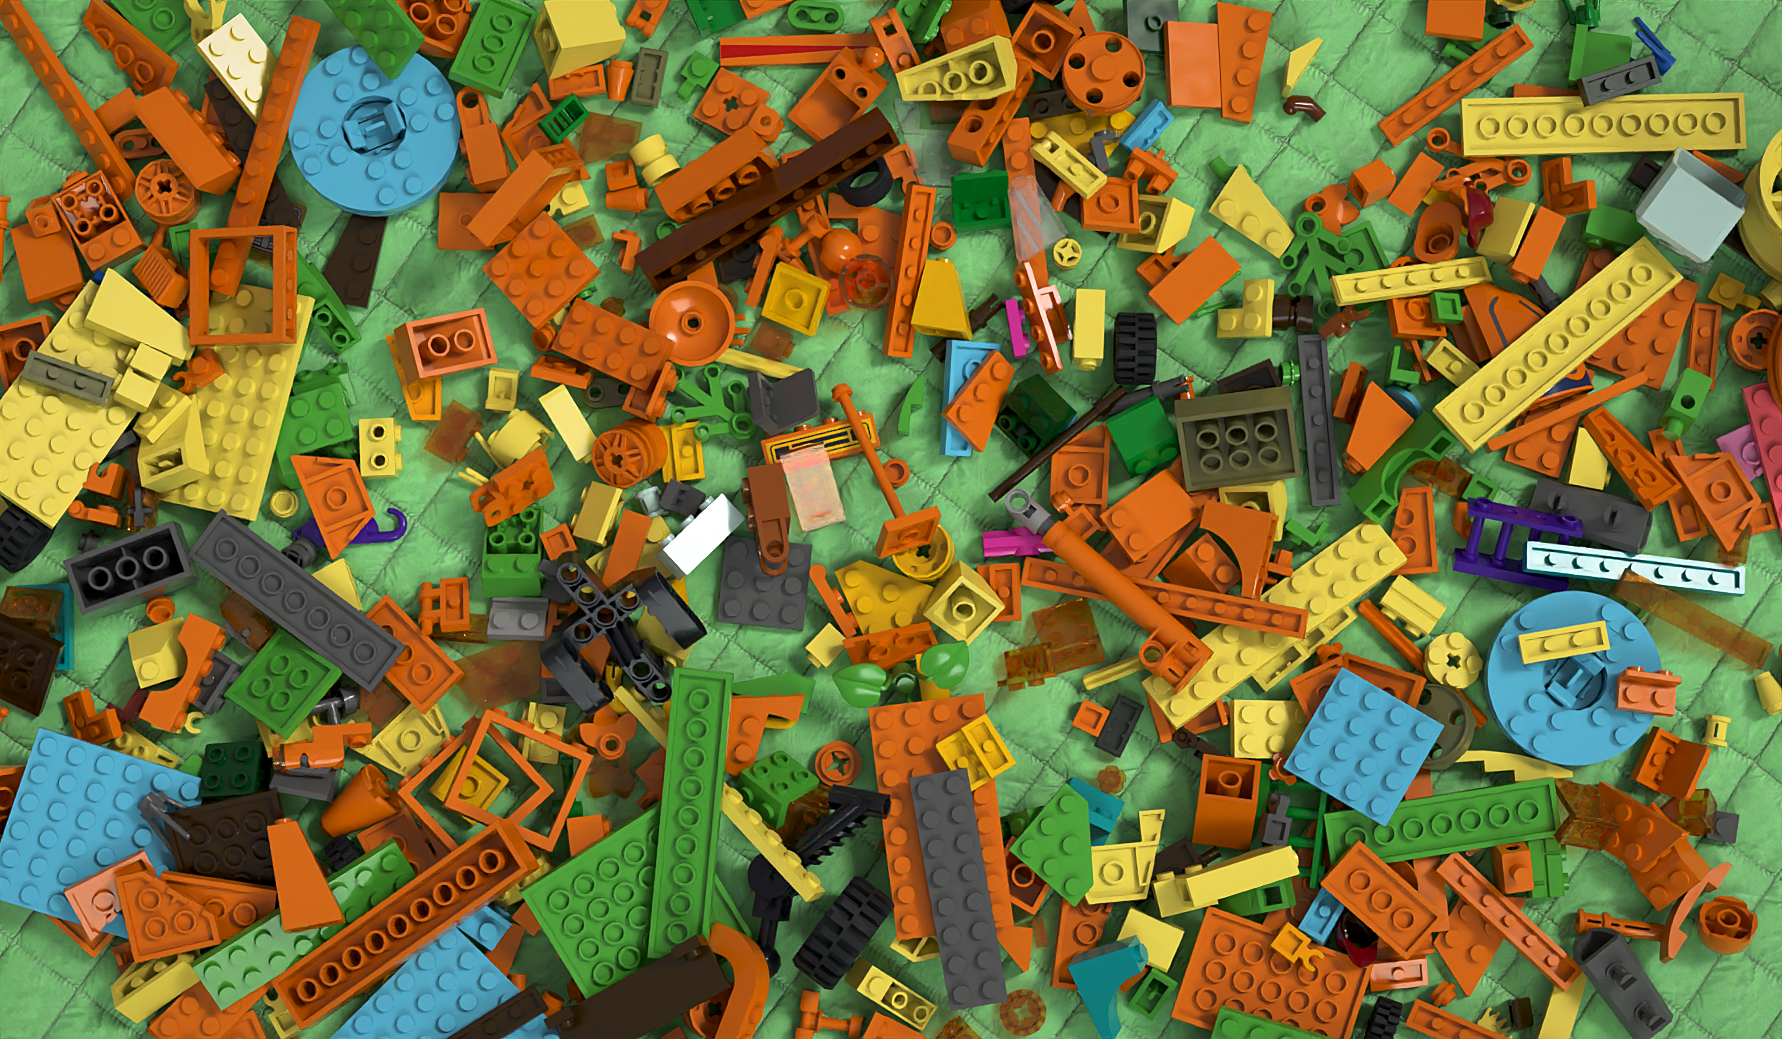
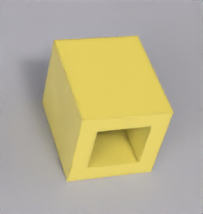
M828 623L805 647L809 652L806 658L818 669L821 665L828 669L846 650L842 642L846 638Z

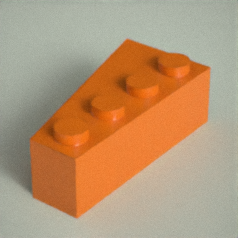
M746 125L742 129L736 130L720 144L712 146L708 152L696 160L687 163L684 168L672 176L666 177L662 183L654 187V190L666 213L678 224H681L711 209L713 202L726 200L734 195L736 191L752 184L781 165L772 148Z

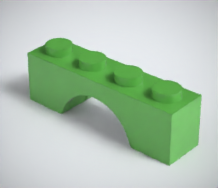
M1425 410L1346 494L1363 514L1380 524L1399 504L1397 489L1403 474L1419 461L1435 460L1439 462L1458 442V439L1439 419Z

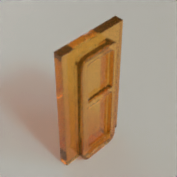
M824 441L816 444H804L779 454L802 532L847 520Z

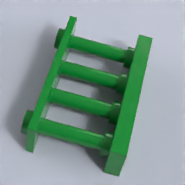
M1261 764L1258 802L1250 851L1267 845H1273L1256 841L1262 812L1269 813L1267 799L1270 793L1274 794L1275 789L1278 790L1279 787L1321 792L1319 809L1288 806L1285 816L1317 821L1316 838L1289 835L1287 845H1291L1294 848L1314 850L1312 867L1297 866L1300 874L1291 877L1310 879L1309 887L1320 889L1321 884L1319 881L1327 873V867L1323 866L1326 846L1323 814L1330 812L1332 796L1296 777V782L1293 785H1286L1284 781L1279 779L1272 780L1268 773L1273 765Z

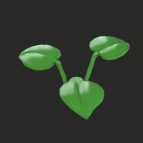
M965 640L951 643H939L929 647L924 651L920 660V668L923 674L919 673L916 668L913 669L907 663H899L893 667L886 681V673L880 666L872 663H860L836 671L832 674V678L844 700L854 707L866 708L874 705L880 699V690L886 691L892 682L895 690L899 693H905L906 702L911 703L910 692L916 686L915 677L925 682L933 680L936 686L941 689H949L958 685L968 670V646Z

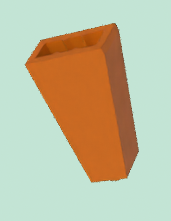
M291 818L275 820L274 825L267 826L283 930L287 934L346 923L345 916L300 824L297 821H292Z

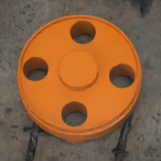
M1109 31L1087 34L1077 40L1065 56L1062 67L1064 90L1068 98L1088 116H1107L1120 113L1134 104L1142 93L1145 81L1144 60L1135 44L1123 35ZM1116 45L1120 50L1113 53L1109 52L1106 47ZM1073 61H1079L1084 66L1080 69H1074L1069 64ZM1128 79H1133L1138 83V85L1135 87H1128L1123 82ZM1098 96L1101 102L1092 104L1087 98Z

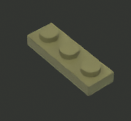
M31 349L20 377L22 380L101 407H105L114 381L112 377Z

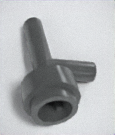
M350 685L338 687L337 697L320 700L308 715L326 711L330 725L341 724L337 708H340L343 715L356 713L357 709H361V697L357 687H351Z

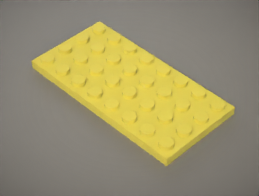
M89 280L37 352L114 378V384L119 373L125 375L129 366L124 364L133 347L83 326L100 287L92 280ZM169 364L165 374L168 372V370L171 368L173 364ZM21 372L0 400V494L50 529H53L82 490L83 482H87L91 466L95 462L101 464L138 411L113 400L116 390L112 389V387L105 407H101L20 379Z
M239 284L236 297L216 291L212 292L209 303V335L273 333L272 289ZM297 294V344L209 347L214 349L225 373L204 388L196 386L194 391L187 395H196L209 475L167 492H158L156 499L214 513H219L223 509L227 512V515L256 522L313 310L314 298ZM198 346L195 356L207 347Z

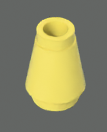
M1770 671L1756 676L1754 681L1763 711H1767L1769 716L1782 712L1781 686L1771 675Z

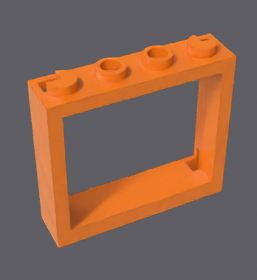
M564 143L533 149L466 226L472 232L470 234L471 237L487 247L513 240L539 216L585 162Z
M277 225L190 229V238L188 240L190 252V267L188 268L190 295L187 300L190 310V324L187 328L189 345L219 347L297 344V228ZM273 236V333L209 335V239Z
M492 707L491 710L485 709L482 711L441 807L486 827L496 820L504 819L458 799L489 724L493 722L579 760V764L547 837L513 823L526 844L546 853H551L593 755L586 753L588 748L579 743L572 742L571 745L561 742V736L554 732L545 730L543 734L534 730L535 724L519 718L518 722L507 718L508 712L497 707Z
M474 715L461 726L465 731L460 736L455 738L452 734L440 745L443 751L434 758L430 754L418 765L421 771L416 776L412 777L408 774L397 784L400 790L396 793V797L449 854L459 846L410 792L472 737L479 718L477 719ZM490 722L486 733L539 789L508 817L513 823L518 825L554 790Z

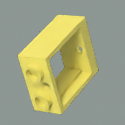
M1076 289L1074 297L1072 366H1078V370L1095 371V367H1100L1103 360L1105 290Z

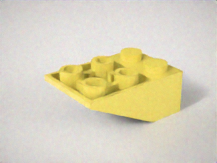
M196 395L188 396L193 403L185 409L153 444L141 438L137 461L142 487L164 493L209 475Z

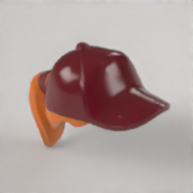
M1460 174L1442 181L1431 182V187L1436 191L1449 193L1451 202L1459 208L1462 214L1463 227L1468 229L1467 243L1469 247L1477 248L1479 231L1490 226L1494 221L1493 208L1495 203L1491 201L1484 191L1475 188L1471 178L1467 175Z

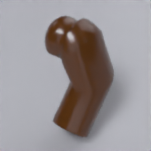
M1291 95L1286 99L1287 102L1283 104V110L1286 114L1294 115L1297 111H1305L1316 123L1326 114L1309 96Z

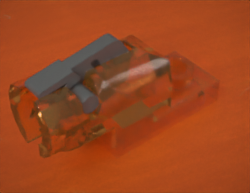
M129 447L130 473H127L128 532H141V527H144L145 530L156 527L158 524V505L161 504L159 492L142 487L137 461L140 447Z
M222 582L229 590L232 589V588H230L228 585H226L224 582ZM236 591L219 605L222 616L225 619L224 628L227 629L226 631L252 651H261L276 633L263 613L259 614L261 610Z

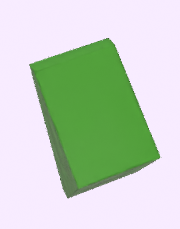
M1152 967L1146 973L1127 1006L1153 1020L1178 982Z

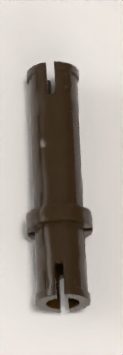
M994 293L976 310L972 309L968 312L970 314L968 317L972 335L978 329H984L987 326L986 322L1002 308H1005L1002 301H999L991 308V305L999 299ZM944 337L929 351L934 356L944 349L936 357L942 364L946 358L947 340L959 339Z

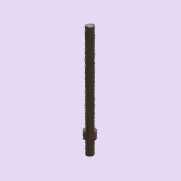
M1119 385L1104 399L1100 397L1092 404L1094 406L993 489L988 496L996 503L1100 416L1104 417L1112 411L1111 407L1128 394L1125 388Z

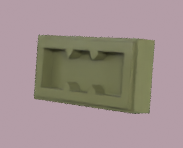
M640 47L629 101L630 104L658 109L669 56L667 51Z

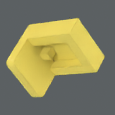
M491 367L488 398L485 402L486 409H492L494 413L506 414L515 409L518 400L520 370Z

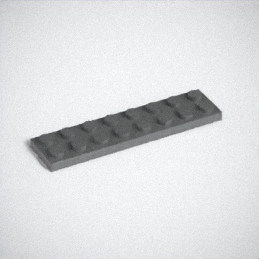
M223 509L219 511L189 551L190 558L326 660L334 664L370 693L374 692L407 648L406 645L235 517L227 515V512Z
M963 768L909 778L950 1011L1006 1002L1008 997L968 770Z

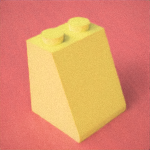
M610 0L543 1L531 34L549 80L619 54L626 40V33L624 27L620 26L616 17L617 11L613 2Z

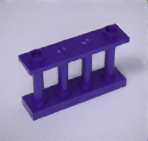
M1468 497L1467 515L1474 516L1466 548L1454 549L1452 556L1453 571L1557 592L1567 591L1569 577L1522 572L1523 559L1507 558L1506 552L1514 524L1531 527L1528 541L1539 542L1542 530L1560 533L1557 544L1568 546L1571 536L1582 538V520L1569 514L1560 516L1496 503L1485 497ZM1485 518L1502 522L1496 548L1491 555L1477 551Z

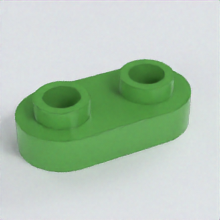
M797 0L788 9V20L791 26L797 30L834 33L840 30L844 24V12L835 3ZM800 12L807 14V18L803 21L797 19V15ZM833 15L836 19L833 23H827L825 21L826 16Z

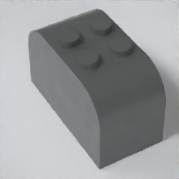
M173 520L63 561L81 615L90 619L122 612L146 603L154 597L165 596L189 587L200 580L194 560L190 558V549L182 526Z

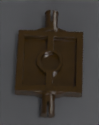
M1186 836L1155 855L1151 881L1157 880V874L1173 871L1174 875L1185 873L1184 868L1192 865L1201 864L1202 868L1208 867L1207 864L1222 856L1218 852L1209 857V855L1218 851L1216 846L1200 854L1193 848ZM1151 883L1149 886L1147 899L1135 901L1134 903L1136 906L1142 904L1150 898H1152L1155 901Z

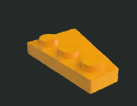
M385 335L412 421H442L443 378L408 385L395 335Z

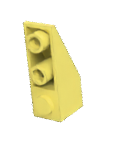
M860 956L844 979L854 989L923 1031L937 1009L936 1005Z

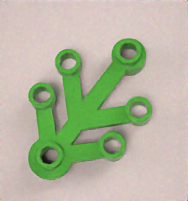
M1306 211L1299 214L1295 219L1294 230L1297 235L1287 253L1281 256L1280 265L1286 270L1296 268L1299 262L1297 256L1307 242L1309 254L1296 278L1288 284L1287 291L1292 297L1304 295L1306 291L1305 284L1314 270L1322 297L1318 305V313L1323 319L1330 320L1336 313L1341 312L1343 308L1336 305L1326 266L1341 275H1345L1349 268H1354L1356 273H1359L1360 269L1356 265H1347L1321 250L1318 238L1335 246V250L1340 254L1350 253L1353 249V242L1347 237H1339L1323 228L1321 217L1314 212ZM1311 220L1314 224L1311 231H1307L1304 227L1305 222ZM1342 240H1346L1349 244L1346 251H1342L1339 248V243ZM1287 256H1292L1294 259V263L1290 267L1286 266L1284 262ZM1295 283L1301 286L1299 294H1294L1292 291V286ZM1330 303L1336 306V311L1333 314L1327 312V305Z
M673 363L677 372L676 375L679 376L675 388H678L702 405L688 408L683 406L674 407L670 415V420L673 424L681 426L687 420L715 416L725 421L724 423L712 425L705 422L698 423L694 428L693 435L699 442H705L710 436L731 434L738 440H748L755 435L757 426L752 421L750 414L746 413L743 398L745 388L741 381H731L726 390L728 397L733 400L734 412H732L724 405L720 383L721 369L718 365L709 364L704 369L703 377L709 384L711 395L709 396L684 378L685 371L682 366ZM713 370L717 373V376L710 377L707 372ZM738 387L740 392L733 393L730 388ZM680 412L684 415V418L677 419L674 414ZM744 424L747 426V430H739L737 425ZM705 429L708 434L702 436L697 430Z

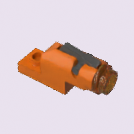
M371 722L312 726L313 742H308V739L294 743L279 744L280 747H272L274 771L281 770V773H288L290 775L326 777L331 769L344 767L343 746L362 748L366 744H372Z

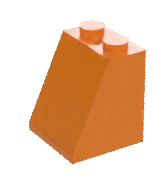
M1373 381L1361 393L1340 456L1344 461L1342 466L1353 476L1358 474L1362 477L1415 421Z
M1203 754L1192 843L1250 850L1258 802L1261 761Z

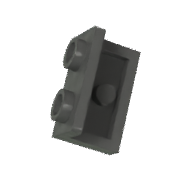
M219 651L215 652L211 660L214 662L213 668L208 677H203L199 688H201L200 695L194 703L195 706L209 715H212L214 711L218 713L227 700L224 694L241 675L240 670L243 667Z

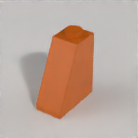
M1543 206L1533 210L1515 256L1509 262L1506 269L1507 272L1513 274L1511 277L1513 280L1527 285L1528 282L1533 283L1539 279L1567 218Z

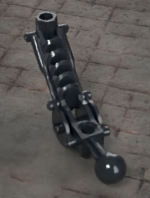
M833 784L829 791L827 802L829 803V809L835 811L828 817L819 816L815 820L821 822L817 826H807L805 830L810 831L808 834L796 835L794 839L798 840L796 844H785L784 847L798 855L801 859L800 864L806 870L810 865H820L823 863V861L819 860L822 855L831 856L834 854L829 849L833 846L842 847L845 843L840 841L844 837L853 838L856 835L851 832L853 829L865 828L867 824L862 823L868 817L887 818L892 804L890 794ZM761 853L750 863L748 882L751 889L755 892L752 916L762 918L757 945L766 958L770 979L778 973L781 967V956L774 948L778 922L789 921L793 897L799 895V893Z

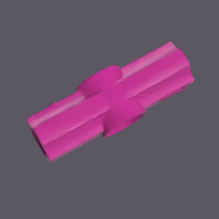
M1025 526L1014 527L1012 530L982 532L984 557H1003L1014 555V557L1039 556L1040 553L1053 552V550L1041 542L1043 536L1039 533L1035 535Z

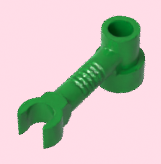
M560 752L563 792L565 796L574 775L573 758ZM576 797L567 818L583 817L582 801H576ZM563 799L552 800L553 820Z

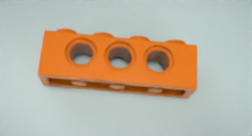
M1016 59L1017 75L1015 90L989 100H972L968 108L964 109L959 123L950 132L947 140V145L953 159L981 168L984 167L1036 80L1029 62Z

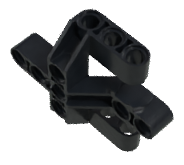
M563 552L557 559V579L581 608L565 618L540 647L539 654L545 667L587 715L592 716L615 698L610 687L579 650L604 634L616 656L614 662L633 680L635 687L639 691L641 690L654 703L659 704L668 701L672 695V676L668 671V664L662 655L658 657L648 646L651 644L648 638L644 637L641 639L629 615L645 604L648 607V613L651 616L654 615L664 626L667 636H672L683 650H686L707 635L703 623L672 585L667 582L656 566L632 571L607 588L577 552ZM572 565L577 569L573 572H567L563 567ZM589 586L595 590L591 593H585L581 589ZM626 591H631L636 595L631 598L624 597L622 594ZM602 608H609L612 610V612L609 614H603L599 612V610ZM579 624H585L589 626V628L586 630H579L576 628V626ZM638 662H645L648 664L644 668H639L635 666V664ZM656 683H663L664 685H666L665 687L659 689L653 687V685Z

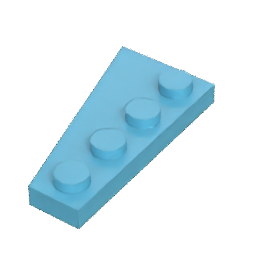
M947 340L942 412L991 350H998L1000 352L1002 344ZM942 416L939 455L970 457L973 447Z

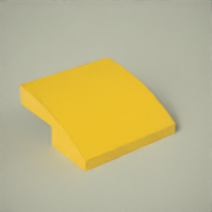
M986 714L934 746L949 771L967 768L971 792L1017 764Z

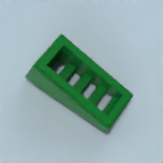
M571 93L562 99L537 125L550 142L556 145L564 140L591 114L575 94ZM552 119H554V120L557 122V124L561 127V129H562L563 131L560 130V128L556 125V123H555Z

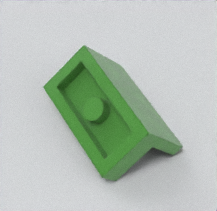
M1394 346L1388 353L1383 387L1394 385L1411 392L1419 383L1420 372L1397 369L1401 346Z

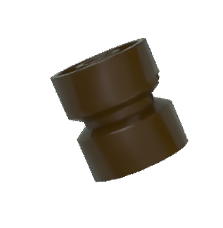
M1274 294L1272 331H1287L1289 327H1292L1294 332H1311L1313 296L1296 295L1294 299H1291L1287 294Z

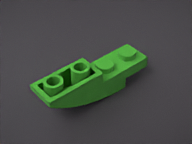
M297 250V294L315 299L310 321L339 355L360 342L362 337L328 281L313 262L308 263ZM273 258L270 260V263H269V265L272 267V269H273Z

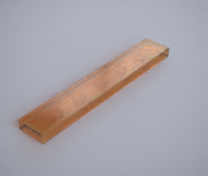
M1627 568L1623 571L1612 593L1758 670L1762 669L1774 645Z

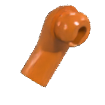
M1061 179L1058 182L1049 207L1054 211L1062 212L1067 199L1076 191Z
M1455 502L1453 528L1467 541L1472 521L1467 515V503Z

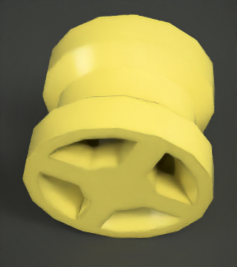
M1068 238L1056 243L1053 250L1055 265L1062 270L1074 269L1081 259L1082 250L1077 241Z

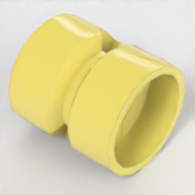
M661 134L646 138L629 151L635 164L643 167L641 174L649 187L659 185L666 177L672 176L681 170L673 154H666L669 148Z

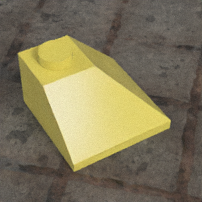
M1138 194L1140 229L1137 234L1120 233L1116 247L1125 250L1161 254L1187 236L1195 209L1174 197Z
M1285 479L1219 488L1221 503L1279 516L1274 541L1281 540L1288 505Z
M958 560L939 580L923 615L958 641L965 640L968 646L1005 608V605L980 574L961 560Z
M183 616L127 634L132 663L141 689L163 684L185 675L188 664L185 648L177 639L185 623Z

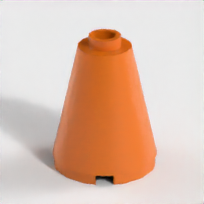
M372 764L362 767L321 814L320 828L325 835L337 838L341 834H350L396 815L402 809V802L396 797L397 791L395 787L389 790L388 786L384 783L389 779L379 768Z

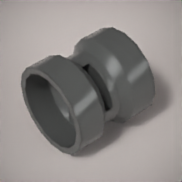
M304 537L296 539L281 551V553L303 569L312 564L318 557L316 545L313 541Z

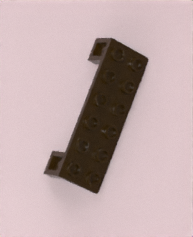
M694 935L671 948L672 952L578 1005L563 1008L545 1018L544 1022L548 1030H557L561 1039H639L729 989L730 984L705 936Z

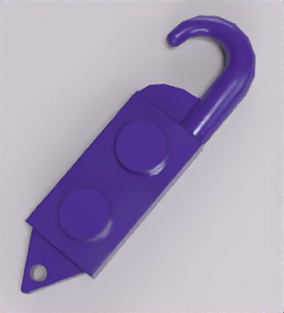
M388 508L387 513L395 515L399 521V525L395 530L379 531V526L372 517L348 545L397 541L404 536L407 530L406 516L396 508ZM309 518V522L292 532V535L298 538L310 539L316 547H326L315 518ZM299 531L303 532L301 536L298 535Z

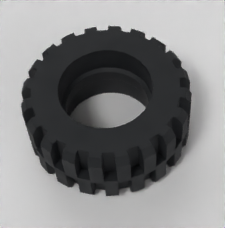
M854 876L792 959L794 966L824 989L833 990L895 907L893 900L863 877Z

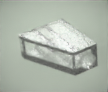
M1025 174L1018 176L1010 182L1012 187L1007 189L1016 258L1019 264L1030 260L1069 235L1032 174L1028 177Z

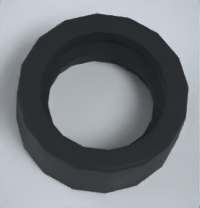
M879 157L838 182L837 187L848 204L855 207H868L886 197L892 188L893 177L886 161ZM867 172H878L876 178L868 185L855 188L850 187L853 181L860 175Z

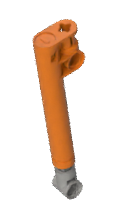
M1022 488L1011 489L1005 496L1008 514L1021 522L1035 535L1039 533L1043 536L1041 542L1046 547L1052 549L1059 558L1151 635L1139 650L1140 663L1144 669L1153 673L1157 678L1162 677L1174 688L1173 693L1178 695L1208 662L1214 651L1076 533L1069 530V527L1059 520L1055 523L1051 520L1052 515L1033 500L1026 490ZM1018 497L1026 501V505L1019 510L1010 506L1012 500ZM1153 649L1158 651L1161 657L1157 662L1150 663L1145 660V653Z

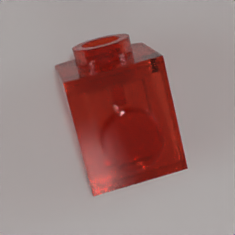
M138 686L124 709L112 702H108L106 707L108 709L115 708L120 723L125 724L126 721L136 723L150 691L141 689Z

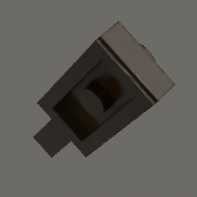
M1183 726L1175 730L1172 735V742L1180 749L1193 748L1196 750L1193 755L1201 761L1203 754L1229 757Z

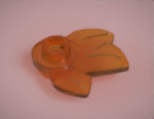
M610 747V748L607 749V750L613 751V750H615L617 747ZM625 750L624 754L618 758L620 760L619 766L612 765L611 760L604 759L598 752L591 753L593 758L586 773L591 775L589 790L592 797H604L614 790L621 798L627 799L633 790L635 782L634 775L629 769L631 761L628 752Z

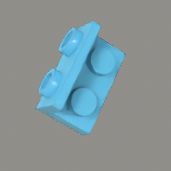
M487 905L457 927L493 951L507 929L512 925V921L508 919L511 914L498 905L495 908Z

